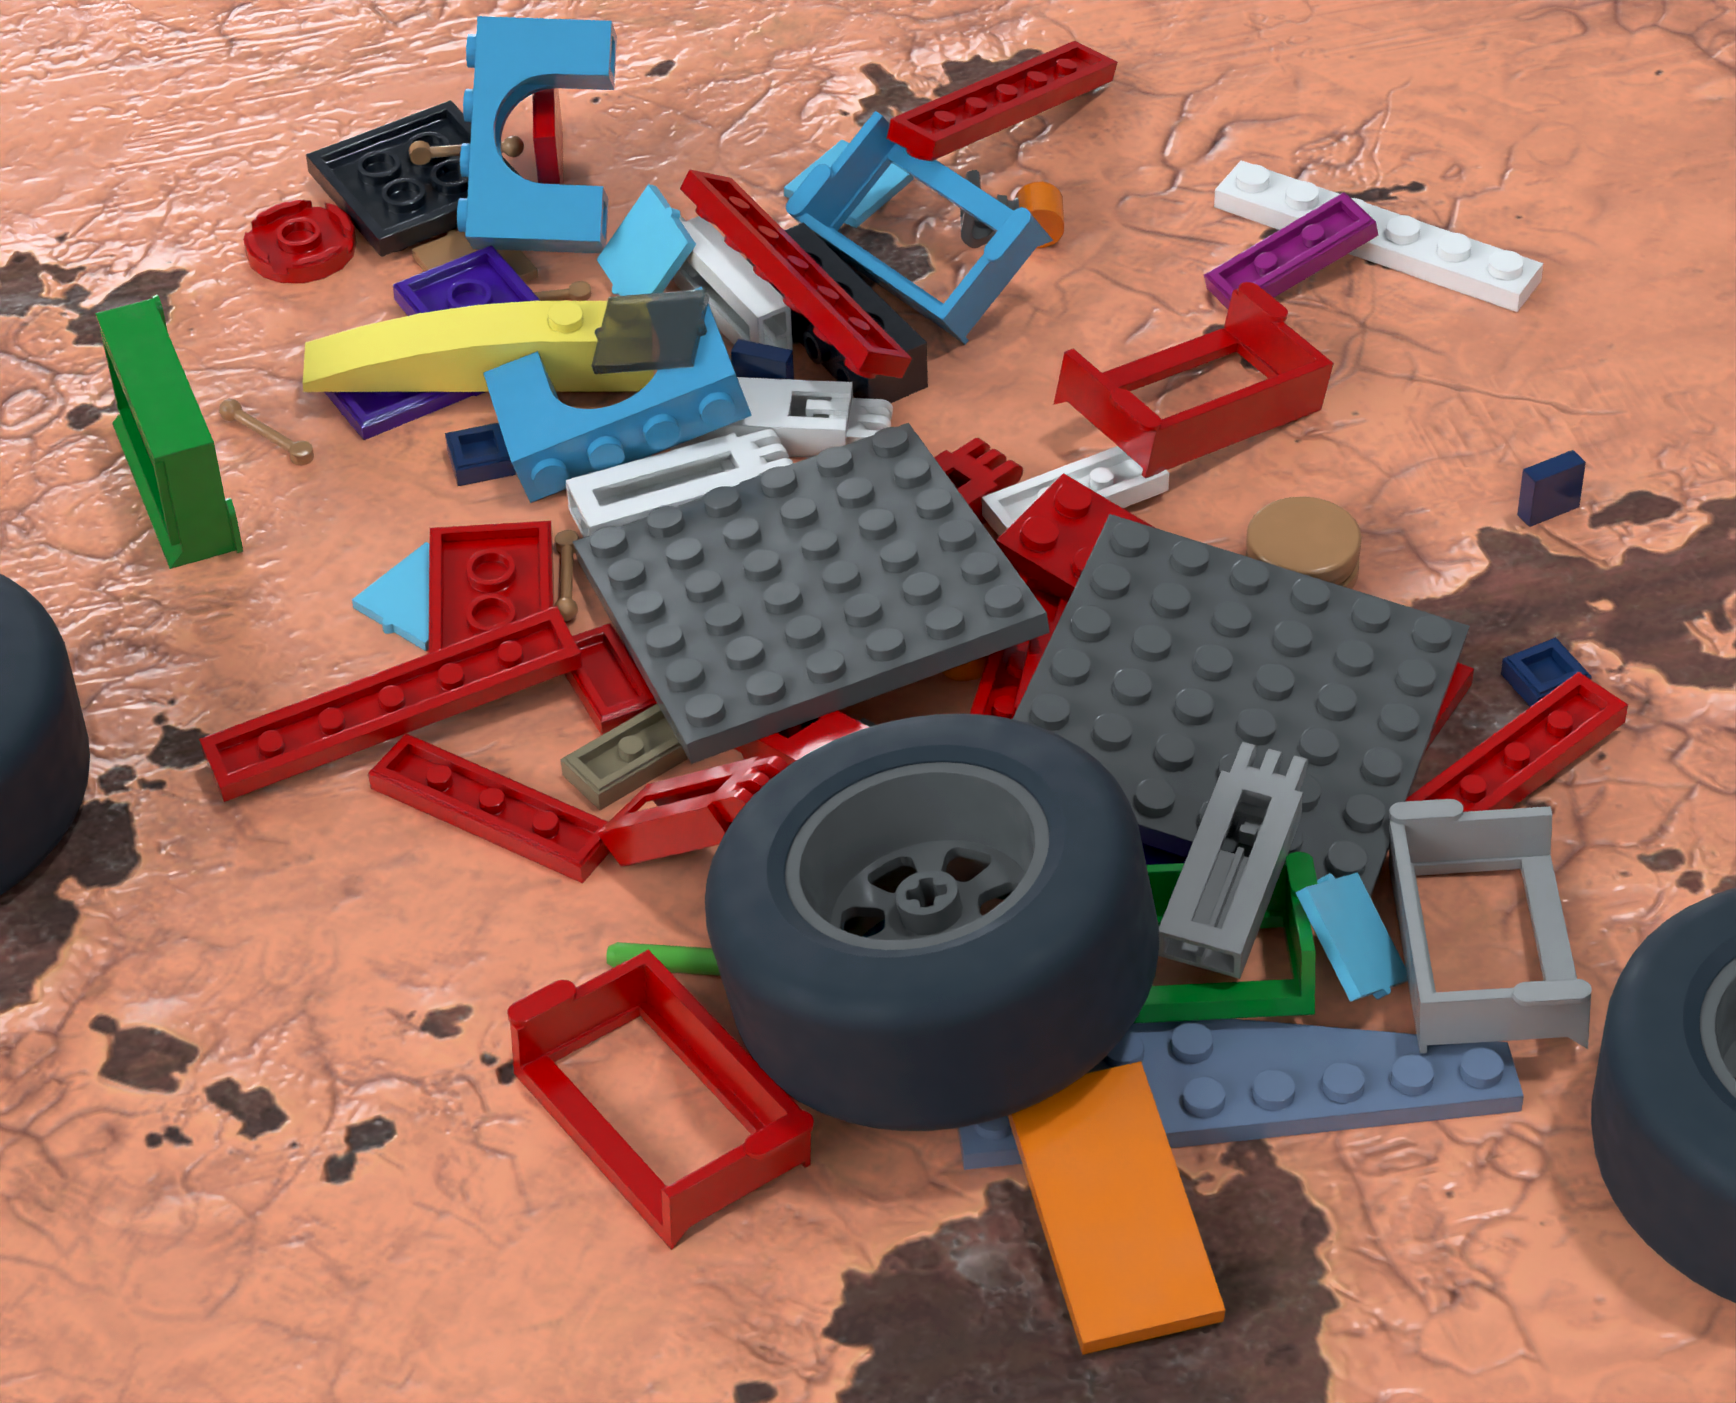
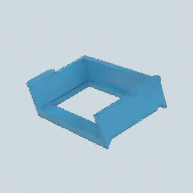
M875 111L831 167L826 164H819L813 168L787 201L786 210L799 224L804 222L842 260L966 345L969 341L966 338L967 334L1038 246L1049 243L1053 239L1028 209L1020 207L1013 211L939 161L916 159L906 152V148L886 139L889 122ZM891 163L996 231L985 246L984 254L944 304L838 232L839 228Z

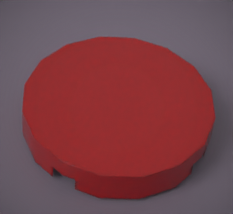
M299 199L276 204L258 214L251 222L252 229L249 233L245 232L243 239L250 267L263 278L280 283H308L327 278L343 269L354 257L357 244L354 225L346 212L330 203L325 202V208L312 207L311 200Z

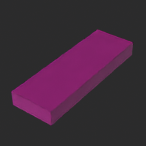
M1343 192L1204 274L1206 288L1227 309L1229 308L1233 290L1238 289L1239 285L1243 282L1257 284L1274 298L1379 236L1376 221Z

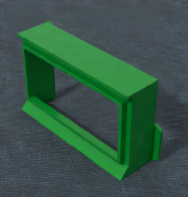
M158 294L153 295L152 299L95 313L101 328L100 333L119 413L112 424L169 569L236 551V553L243 552L232 499L230 497L225 499L214 441L169 337L163 307Z
M1293 852L1286 856L1285 863L1260 925V928L1283 927L1292 979L1152 986L1149 996L1133 1024L1315 1015L1316 950L1310 921L1296 895V892L1303 888L1318 884L1313 857L1305 852ZM1184 863L1147 865L1159 926Z

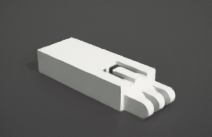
M680 215V221L695 241L696 246L675 274V284L684 293L702 286L719 330L733 345H735L738 339L793 350L791 310L783 302V296L769 282L754 273L753 266L739 252L724 242V237L710 222L702 219L700 216L686 221Z
M737 377L752 416L671 447V450L732 433L740 437L761 430L772 429L778 435L789 457L810 458L827 448L841 447L872 436L883 428L891 427L893 406L889 401L883 399L853 398L852 382Z
M765 429L740 437L732 433L565 480L568 507L583 538L589 535L591 537L595 531L609 526L620 527L647 517L657 508L665 506L677 507L704 497L707 492L714 488L736 486L742 481L762 475L773 467L793 464V461L789 459V454L781 444L776 432L772 429Z

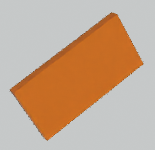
M1141 1061L1087 1073L1053 1096L1008 1115L1082 1355L1224 1322L1226 1309Z

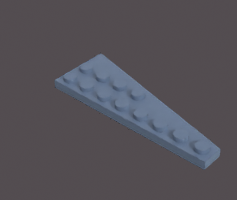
M1243 1019L1132 1024L1124 1037L1104 1059L1087 1072L1091 1073L1141 1061L1171 1148L1522 1111L1524 1098L1508 1042L1494 1041L1427 1045V1053H1420L1417 1034ZM1008 1116L957 1128L964 1170L1022 1164Z

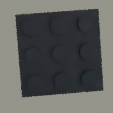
M449 100L306 154L308 172L335 204L350 216L353 225L382 257L393 252L402 251L408 246L457 228L459 198L468 197L469 178L461 176L460 156L434 157L424 165H416L410 159L409 147L416 141H424L430 147L470 143L472 123L465 122L461 110ZM503 157V160H504V162L506 163V165H507L513 172H515L516 174H518V175L520 176V174H519V173L508 163V161Z

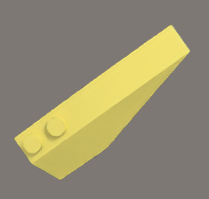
M563 300L484 304L419 313L360 326L305 343L303 392H489L484 372L537 351L556 392H639L654 377V326L647 309L653 306V301Z

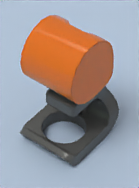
M972 170L967 172L965 179L981 189L979 171ZM1047 182L1029 183L1017 192L1013 201L1008 200L1006 195H997V200L1013 211L1020 207L1028 209L1053 239V241L1037 248L1051 246L1061 239L1064 233L1063 196L1060 190L1053 184ZM960 208L961 238L963 242L971 248H978L987 244L996 231Z

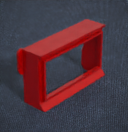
M1243 282L1239 285L1238 289L1232 292L1225 325L1222 329L1103 373L1074 348L1065 351L1054 404L1068 402L1138 463L1143 468L1142 476L1146 479L1164 470H1169L1321 410L1334 363L1284 323L1288 316V310L1257 284ZM1234 352L1241 355L1268 378L1162 420L1130 392Z
M649 949L578 987L569 980H557L509 1006L507 1014L511 1029L514 1075L671 1250L689 1227L794 1167L802 1164L806 1168L811 1165L813 1116L809 1112L802 1110L767 1075L758 1063ZM640 1016L751 1134L742 1145L669 1186L662 1182L554 1063Z

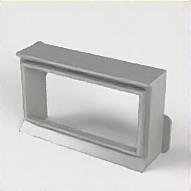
M1454 799L1407 801L1393 804L1389 809V831L1391 838L1389 870L1419 1052L1427 1053V1045L1568 1037L1588 1049L1592 988L1585 980L1577 979L1551 859V806L1463 812L1462 803ZM1521 869L1543 981L1522 982L1514 988L1436 992L1416 876Z

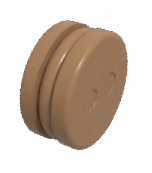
M1289 497L1264 506L1251 519L1247 529V557L1352 589L1359 574L1361 531L1356 520L1342 507L1330 501L1314 497Z

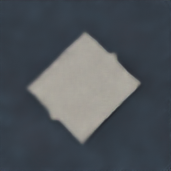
M707 289L609 297L602 326L594 332L598 341L591 365L594 374L694 367L700 337L707 333L704 322L710 298Z

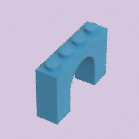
M477 16V33L468 34L466 43L467 67L475 68L473 89L466 88L463 98L464 121L472 123L471 142L462 143L460 152L461 176L469 177L468 197L459 198L457 207L458 231L466 232L465 237L473 249H483L492 245L496 250L601 254L607 242L609 199L604 187L541 184L524 179L513 172L504 162L501 151V137L505 122L512 110L522 100L536 92L555 88L614 90L617 35L612 21Z
M702 286L647 308L662 349L660 366L654 377L644 388L617 404L597 409H580L559 401L538 351L483 373L511 463L530 503L565 490V480L646 458L752 416Z

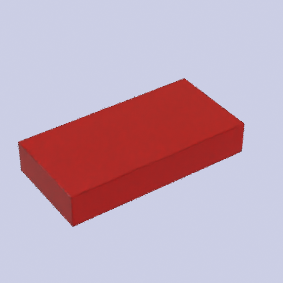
M611 623L572 636L581 653L582 668L568 672L565 676L601 735L657 704L631 655Z

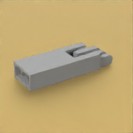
M1242 742L1230 773L1226 771H1221L1159 926L1158 955L1239 979L1243 973L1302 818L1303 792H1300L1308 767L1307 758L1294 755L1286 776L1278 774L1282 761V752L1268 749L1260 769L1254 768L1252 766L1256 759L1257 746ZM1235 815L1246 817L1244 825L1241 824L1239 829L1238 842L1253 846L1249 857L1244 856V848L1241 847L1237 848L1235 854L1221 850Z

